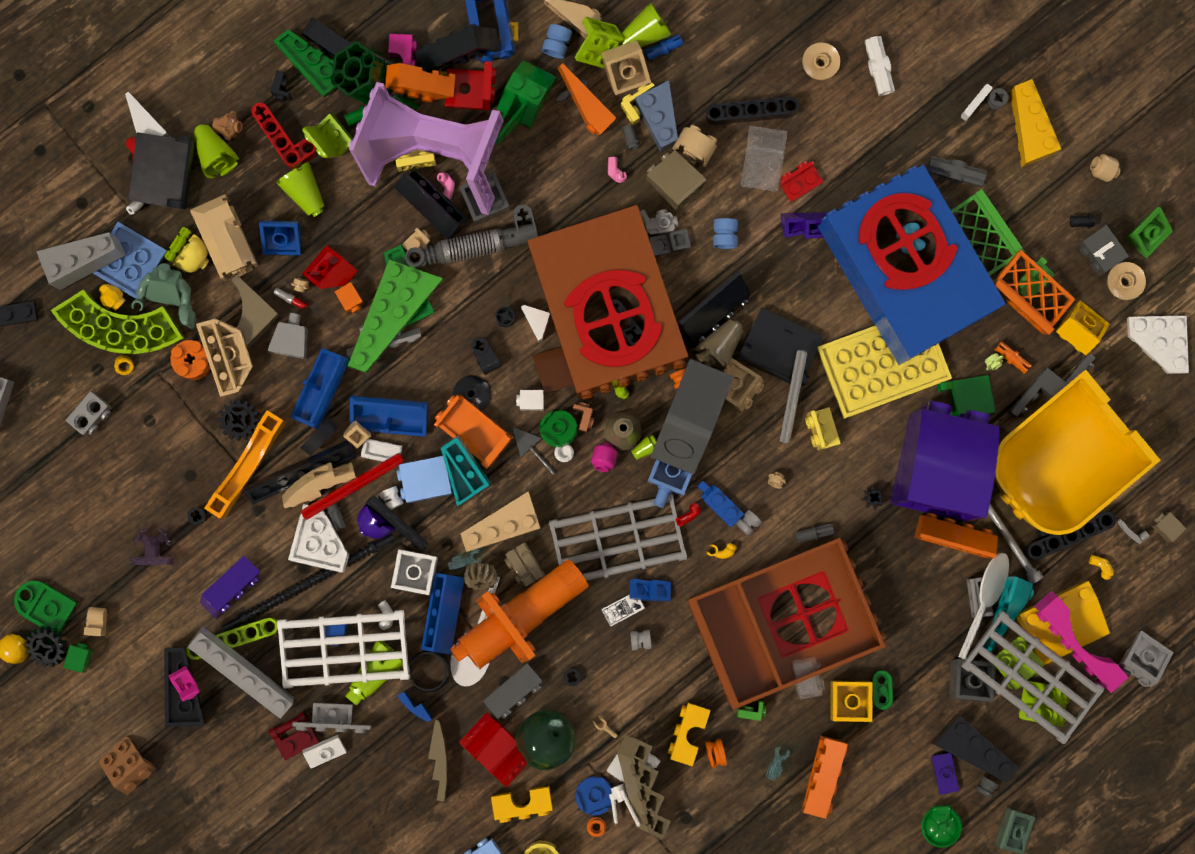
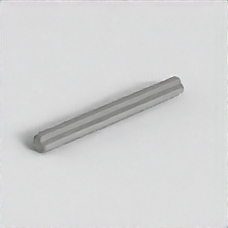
M798 350L796 354L780 436V442L789 443L791 439L807 358V351Z

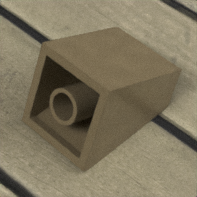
M674 150L672 153L667 152L661 158L662 162L657 166L654 164L647 170L646 179L677 212L705 187L706 179Z

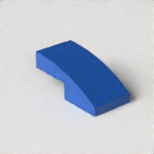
M631 579L630 599L671 601V582Z
M406 690L398 695L401 702L413 714L427 722L433 719L424 703L422 702L416 706Z

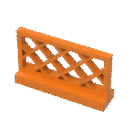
M1018 250L996 279H992L1002 298L1042 334H1051L1054 330L1053 326L1075 300L1072 295L1022 250ZM1020 256L1025 260L1026 269H1017L1016 261ZM1030 270H1036L1039 273V281L1030 282ZM1026 271V282L1018 283L1017 272ZM1009 272H1013L1012 284H1007L1003 280V277ZM1049 282L1052 284L1053 293L1044 294V283ZM1039 283L1040 294L1031 295V284ZM1018 285H1027V296L1018 294ZM1057 295H1064L1068 299L1063 306H1058ZM1044 296H1053V307H1045ZM1033 297H1040L1041 308H1034L1032 306ZM1054 309V317L1049 322L1045 317V310Z

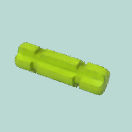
M186 227L181 228L179 231L180 235L176 236L169 247L170 251L167 250L164 255L165 259L170 262L175 261L176 254L180 253L187 242L186 238H189L192 234L191 230Z

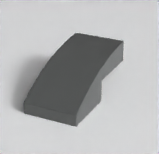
M687 229L649 238L655 257L691 248Z

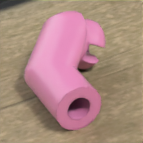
M608 157V175L615 182H624L627 179V174L617 168L618 158Z
M440 172L437 175V180L444 187L443 194L449 200H452L455 182L448 173Z

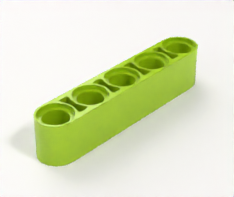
M266 618L215 636L230 648H235L277 634V619ZM269 621L275 624V629L272 632H269L266 628ZM251 627L255 628L257 632L254 638L248 635V630ZM232 633L238 636L236 644L230 642L229 638ZM187 647L186 653L190 659H202L200 656L194 655L193 651Z

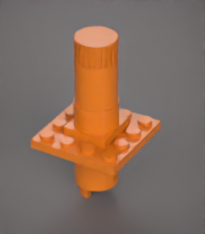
M567 559L523 593L518 594L502 606L498 605L500 601L497 596L487 591L476 600L487 618L458 639L459 644H454L450 651L458 662L468 656L479 670L508 648H511L521 663L536 656L533 653L535 648L530 641L525 642L524 638L542 624L545 619L587 589L589 585L576 565Z

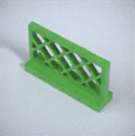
M982 189L951 210L952 213L963 214L961 228L974 229L972 240H969L972 247L973 243L984 245L983 255H977L979 258H982V264L984 259L995 261L994 269L988 272L989 276L1007 265L1018 250H1022L1025 253ZM973 200L978 205L977 214L966 212L967 204ZM965 214L976 216L974 227L963 225ZM978 217L987 218L989 221L988 229L977 228ZM976 230L987 232L985 243L974 241ZM989 232L998 234L1000 237L999 245L987 243ZM987 246L998 248L996 258L985 257ZM1000 248L1008 249L1012 257L1007 260L998 259Z

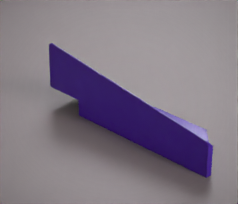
M781 213L784 237L803 234L805 239L824 238L818 226L822 223L821 219L827 213Z

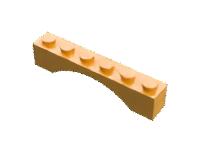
M268 410L265 412L241 457L226 479L214 492L204 509L220 519L227 517L243 492V487L252 478L287 423L286 421Z

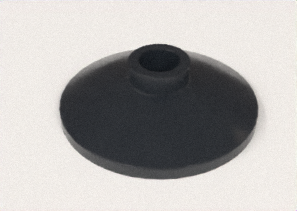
M466 376L460 379L453 389L454 396L462 394L481 411L490 402V388L480 377ZM474 391V397H468V392Z

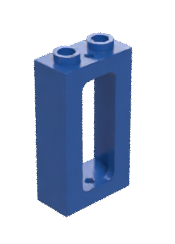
M465 0L469 24L480 26L476 3L485 0ZM494 0L501 38V51L496 53L488 51L486 52L487 56L482 58L476 57L479 62L484 64L485 62H493V59L497 58L509 59L511 55L516 54L506 0Z

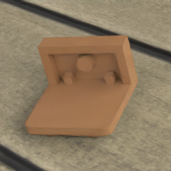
M124 737L99 761L113 787L126 795L134 791L140 783L156 770L153 763L141 756L129 737Z

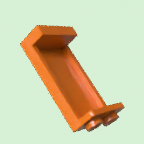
M462 394L453 395L447 402L448 407L446 410H441L435 417L437 421L434 425L443 429L452 438L459 435L469 451L488 469L514 437Z

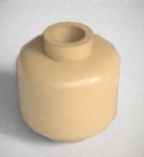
M1106 154L1096 156L1090 165L1092 175L1105 182L1112 181L1120 174L1119 161Z

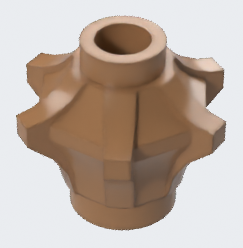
M234 111L221 117H215L213 120V130L222 134L227 141H230L231 138H237V133H240L243 128L242 122L237 119L236 112Z

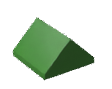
M1157 207L1125 239L1144 257L1148 258L1173 230L1162 209Z

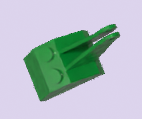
M525 60L520 63L510 77L497 107V111H500L502 114V126L507 117L510 118V121L499 134L495 142L496 145H499L518 124L529 129L532 128L557 81V77Z

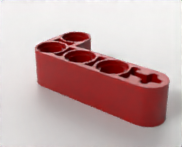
M256 103L252 107L253 117L290 169L300 168L302 164L310 162L318 155L317 148L307 139L293 145L270 109L264 103ZM261 110L264 112L265 116L268 118V119H266L265 121H264V119L262 118V116H261L260 113H259V111H261ZM276 125V130L268 132L269 126ZM282 140H286V146L283 148H279V142ZM308 145L313 146V150L310 153L304 152L305 147ZM291 156H297L295 163H289Z

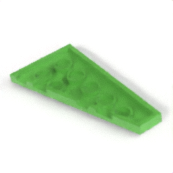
M389 260L348 367L368 373L382 356L381 354L394 341V338L415 316L422 304L433 294L432 292L442 283L443 278Z

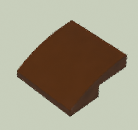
M562 347L533 355L544 393L574 385Z

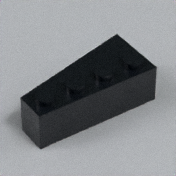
M469 24L461 31L451 32L448 37L436 39V42L433 44L423 45L422 49L415 51L418 66L422 67V71L432 73V70L440 72L453 68V64L458 65L470 62L469 58L485 57L488 51L499 52L501 48L496 29Z
M958 714L953 716L931 742L1006 783L1019 769L1017 765Z

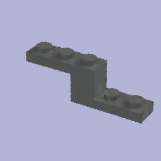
M1091 353L1085 355L1065 380H1062L1048 367L1043 369L1009 410L1008 414L1013 418L1018 415L1021 417L1028 409L1026 405L1029 401H1035L1040 395L1038 391L1050 399L1082 371L1087 370L1088 372L1094 366L1092 362L1095 357Z

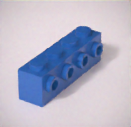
M440 573L434 574L422 650L451 654L450 649L453 647L464 577Z

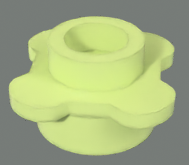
M998 353L989 356L985 360L986 370H996L1001 367L1004 357L999 356Z

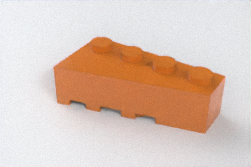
M823 735L820 736L801 810L803 813L825 819L827 814H831L833 807L831 800L836 795L838 787L836 783L841 775L843 759L847 752L848 744L844 741Z

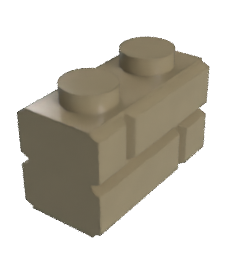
M526 542L505 554L507 558L504 561L509 569L514 568L517 573L514 577L520 586L524 585L527 587L545 576Z

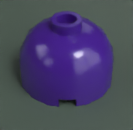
M367 503L358 513L359 530L366 537L381 539L395 529L370 508Z

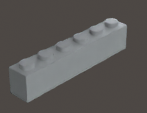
M202 627L190 641L189 649L280 719L293 705L294 697L205 627Z

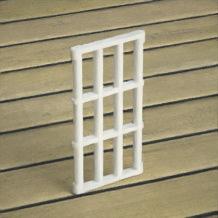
M404 610L382 614H357L356 616L330 618L322 616L317 619L287 621V619L277 620L284 689L305 685L325 684L327 686L332 683L359 681L368 683V681L410 679ZM399 620L400 632L364 634L363 623ZM358 623L359 635L326 637L325 626ZM315 626L320 628V638L285 640L284 629ZM401 639L402 651L366 654L365 642ZM359 643L360 654L328 657L327 645ZM321 645L322 657L290 660L286 658V648ZM403 659L404 670L367 673L366 661ZM361 662L362 674L329 676L328 664ZM323 665L324 676L288 679L287 667Z

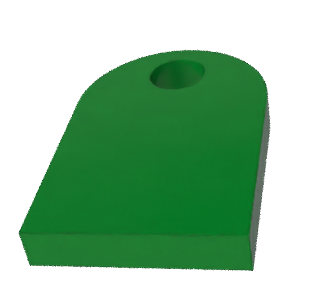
M29 581L22 584L14 597L15 608L21 616L40 627L44 626V628L51 626V631L58 629V635L78 602L41 581ZM24 590H29L31 593V597L27 601L22 598Z

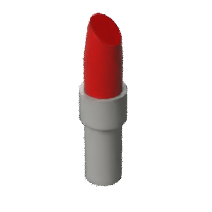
M278 287L274 290L273 294L284 299L287 303L301 309L308 307L305 302L296 298L293 294L287 293Z

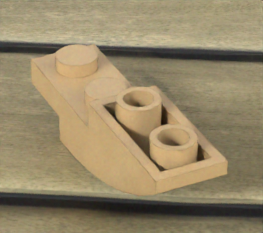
M330 462L302 476L282 495L284 508L295 507L306 501H314L321 497V489H328L336 484L346 483L356 478L352 462L333 468Z

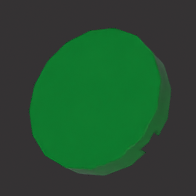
M551 411L540 422L541 437L546 444L552 447L567 446L577 436L578 426L576 420L567 411Z

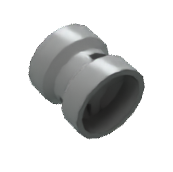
M748 509L743 519H739L735 524L747 536H750L753 533V529L759 527L762 521Z
M644 630L641 633L637 631L630 632L632 651L639 648L651 649L650 630Z

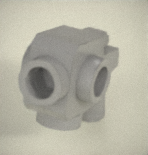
M667 209L656 211L655 218L651 219L645 210L640 211L647 234H668L678 227L677 217L667 212Z

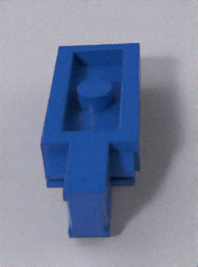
M704 481L697 486L704 493L701 496L704 499L703 501L730 528L744 515L718 487L714 485L709 487Z

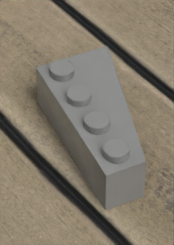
M109 232L36 251L48 283L59 290L125 256L120 240Z

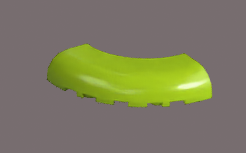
M82 290L51 310L57 320L77 338L94 347L122 354L148 353L166 348L184 339V335L168 309L163 306L138 316L121 315L104 309L93 299L89 292Z

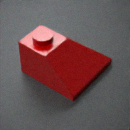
M326 245L302 274L320 289L346 285L353 279L358 270Z

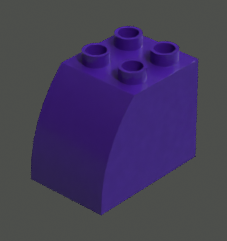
M928 401V405H922L920 410L909 415L890 504L960 521L987 518L997 464L999 426L988 424L990 415L987 413L967 410L966 414L960 413L959 417L950 415L952 406Z

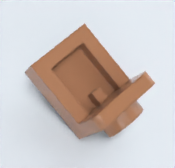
M579 402L578 405L574 404L573 409L584 412L579 431L587 433L588 428L592 429L594 418L591 417L593 409L589 408V404Z

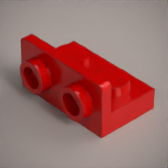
M805 161L797 166L798 170L791 173L789 171L781 176L782 180L779 185L791 203L823 184L824 181L816 171L813 161L809 163Z

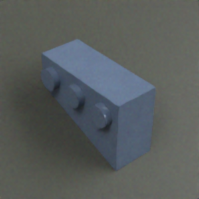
M667 81L635 97V105L660 153L674 146L678 139L670 84Z

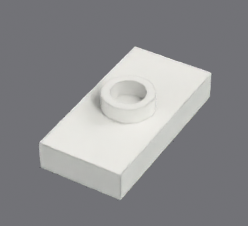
M335 735L302 751L310 768H314L345 754L346 748L339 735Z

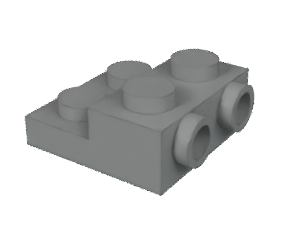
M1143 631L1137 633L1130 648L1125 651L1119 666L1123 668L1122 670L1126 675L1137 677L1139 679L1138 682L1142 686L1152 687L1159 682L1174 652Z

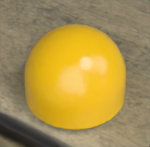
M127 355L117 357L114 362L115 371L120 375L130 374L134 369L132 358ZM122 362H127L130 366L127 370H122L119 365Z

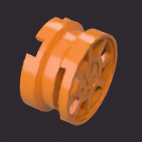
M721 738L716 739L715 742L706 741V750L711 769L716 768L717 765H727Z

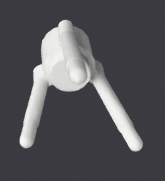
M625 783L611 788L612 793L609 794L612 804L614 823H618L615 802L617 799L618 803L625 801L636 825L639 827L640 822L628 799Z

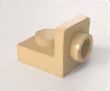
M416 228L415 232L402 244L406 251L413 247L425 249L426 246L428 248L431 245L429 240L431 236L424 229L420 231ZM416 254L412 255V257H413L414 259H416L417 257H419V256L416 255Z

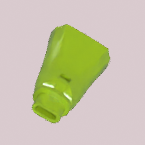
M375 641L369 653L395 652V650L384 641ZM403 659L366 661L367 673L399 671L403 668ZM362 668L359 669L357 674H362ZM388 679L368 681V683H363V681L352 682L349 687L350 691L345 696L355 705H358L362 699L365 700L371 696Z

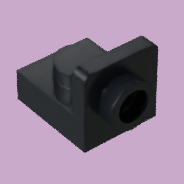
M276 70L271 93L275 97L274 99L278 101H291V94L283 91L287 88L288 79L284 72Z

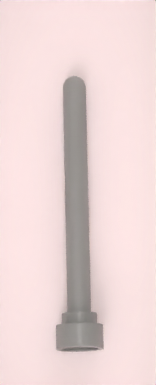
M990 503L989 516L1027 571V580L1032 584L1036 583L1044 577L1040 570L1033 568Z

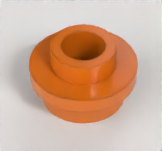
M593 817L587 823V831L593 837H600L606 831V823L600 817ZM595 823L600 825L599 830L593 829Z

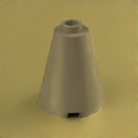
M737 320L725 322L695 346L693 350L697 351L695 353L696 357L701 362L704 361V365L717 368L716 370L725 372L743 334L742 324Z
M616 413L605 423V439L615 449H631L641 439V424L630 413ZM626 426L627 430L623 432L619 427Z

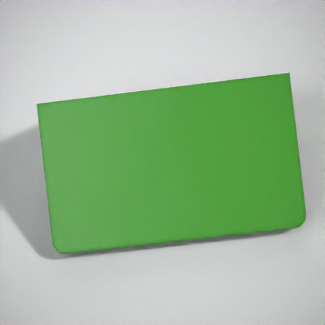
M1043 257L1035 262L1052 278L1055 276L1045 265L1047 261ZM1030 270V282L1039 281V273L1036 270ZM1026 273L1018 280V283L1026 282ZM1039 283L1031 284V295H1037L1040 292ZM1018 285V293L1021 296H1027V285Z

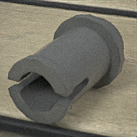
M632 124L624 126L622 131L627 143L625 146L629 150L639 148L640 140H637L634 126Z

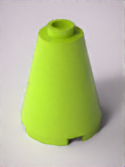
M652 3L647 5L623 30L621 34L624 39L620 46L637 40L639 46L644 47L668 38L671 35L667 25Z
M201 124L195 128L193 137L194 141H196L195 144L204 175L207 178L213 179L216 178L214 175L220 174L224 176L231 172L238 164L236 160H239L237 154L209 125Z
M309 162L302 164L300 168L292 170L276 181L278 186L308 216L312 214L315 217L323 212L322 208L325 205Z

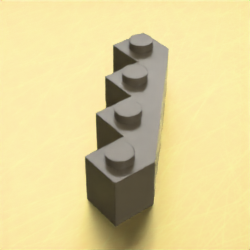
M625 735L617 755L629 801L640 822L639 827L636 823L635 826L663 839L671 821L657 815L665 796L651 790L658 775V771L645 765L652 746Z

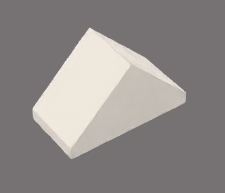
M526 305L521 306L538 342H542L551 316L550 313Z

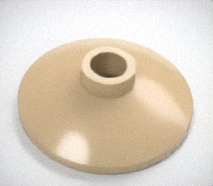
M815 43L808 47L803 55V68L813 79H829L837 73L840 67L839 53L828 43ZM819 60L823 61V62H824V65H823V66H819V65L817 64V61H819Z
M1122 262L1110 270L1107 284L1110 292L1115 297L1122 300H1132L1144 291L1146 277L1138 265L1131 262ZM1122 279H1126L1128 284L1123 285Z

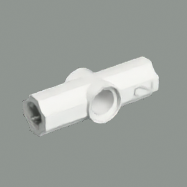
M881 36L871 37L865 40L866 51L869 57V71L871 76L874 77L878 96L888 95L895 91L890 73V60L885 54Z

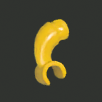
M728 543L726 548L718 551L717 546L709 545L715 549L714 554L706 552V554L720 559H727L735 554L734 552L737 547Z

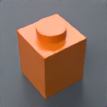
M351 282L335 291L348 314L351 312L352 314L357 313L362 309L361 306L364 305V302Z

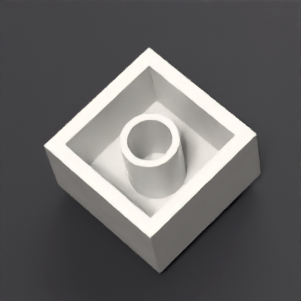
M398 549L391 588L431 595L438 557Z

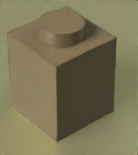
M1161 512L1154 518L1155 523L1151 525L1166 542H1174L1186 530L1171 512H1165L1164 514Z

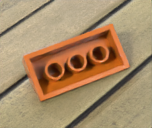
M930 513L919 517L914 538L988 559L996 558L998 536L992 535L993 531L983 528L981 531L974 530L975 526L966 523L960 526L955 524V520L948 518L942 521L937 519V515Z

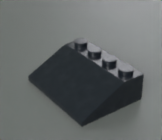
M739 271L679 321L680 333L691 346L703 341L706 338L704 335L709 331L713 333L721 326L719 323L724 318L729 320L735 314L734 310L738 306L742 308L750 301L748 298L751 293Z

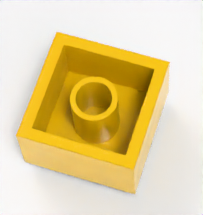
M831 681L830 720L872 722V682Z

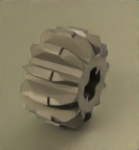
M472 563V565L467 566L464 573L465 583L467 587L473 588V590H489V588H493L496 584L497 570L494 569L493 565H488V563Z

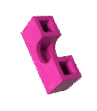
M389 34L388 53L390 57L401 59L403 64L416 66V60H413V53L417 51V41H414L413 36Z

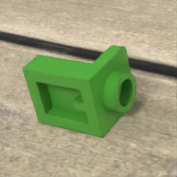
M758 700L757 712L754 711V707L742 706V709H737L736 717L761 721V717H765L766 705H763L764 701Z

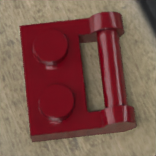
M304 711L299 713L298 717L283 725L269 729V733L284 761L320 742L313 727H308V731L300 730L283 740L281 739L280 734L295 727L292 726V721L309 722Z

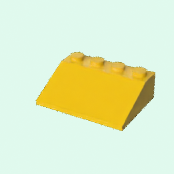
M1082 581L1056 594L1070 609L1072 631L1081 647L1110 634L1098 598L1089 581ZM1035 605L1022 610L1016 617L1023 629L1034 637L1037 636L1040 642L1060 657L1073 652L1071 649L1067 650L1060 643L1062 638L1059 635L1055 636L1048 629L1050 625L1047 621L1043 623L1036 615L1038 611L1035 609ZM1033 648V651L1044 665L1052 662L1050 658L1037 648Z

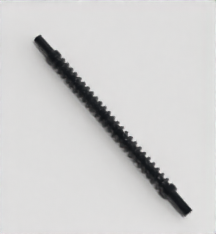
M391 533L376 542L371 541L367 547L364 545L363 549L359 548L358 552L354 551V554L349 553L346 566L350 567L351 563L356 564L355 561H361L360 558L365 559L366 555L370 556V553L378 552L379 548L395 540L393 534ZM320 569V572H315L314 576L310 575V578L306 577L305 581L300 580L299 584L295 583L296 586L291 585V588H286L285 592L282 590L281 594L276 593V597L271 596L270 600L267 598L266 602H261V605L257 604V607L252 606V610L247 609L246 613L241 612L237 618L222 625V629L224 632H227L240 624L248 623L249 619L253 620L254 616L259 617L260 613L264 614L263 611L268 612V609H273L274 605L277 607L278 603L283 604V600L288 601L289 597L292 599L293 595L297 596L298 592L306 591L307 587L312 588L313 584L317 585L318 581L321 583L322 579H327V576L331 577V574L336 575V571Z

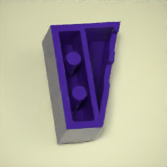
M243 556L201 595L200 604L217 619L231 607L235 600H239L245 594V590L249 586L253 587L260 580L258 578L260 571Z

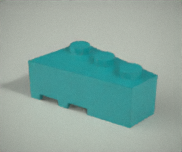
M459 435L442 445V455L449 474L456 504L459 506L488 487L491 482Z

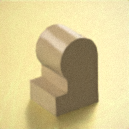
M89 607L84 635L106 636V608Z

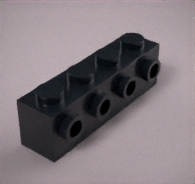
M415 166L406 171L394 187L448 240L457 235L469 220Z

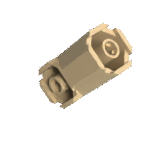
M225 194L190 211L221 280L228 281V276H231V278L235 275L241 277L253 270L252 266L258 267L259 265L243 229L240 227L241 223L233 206H229L228 202L230 200Z

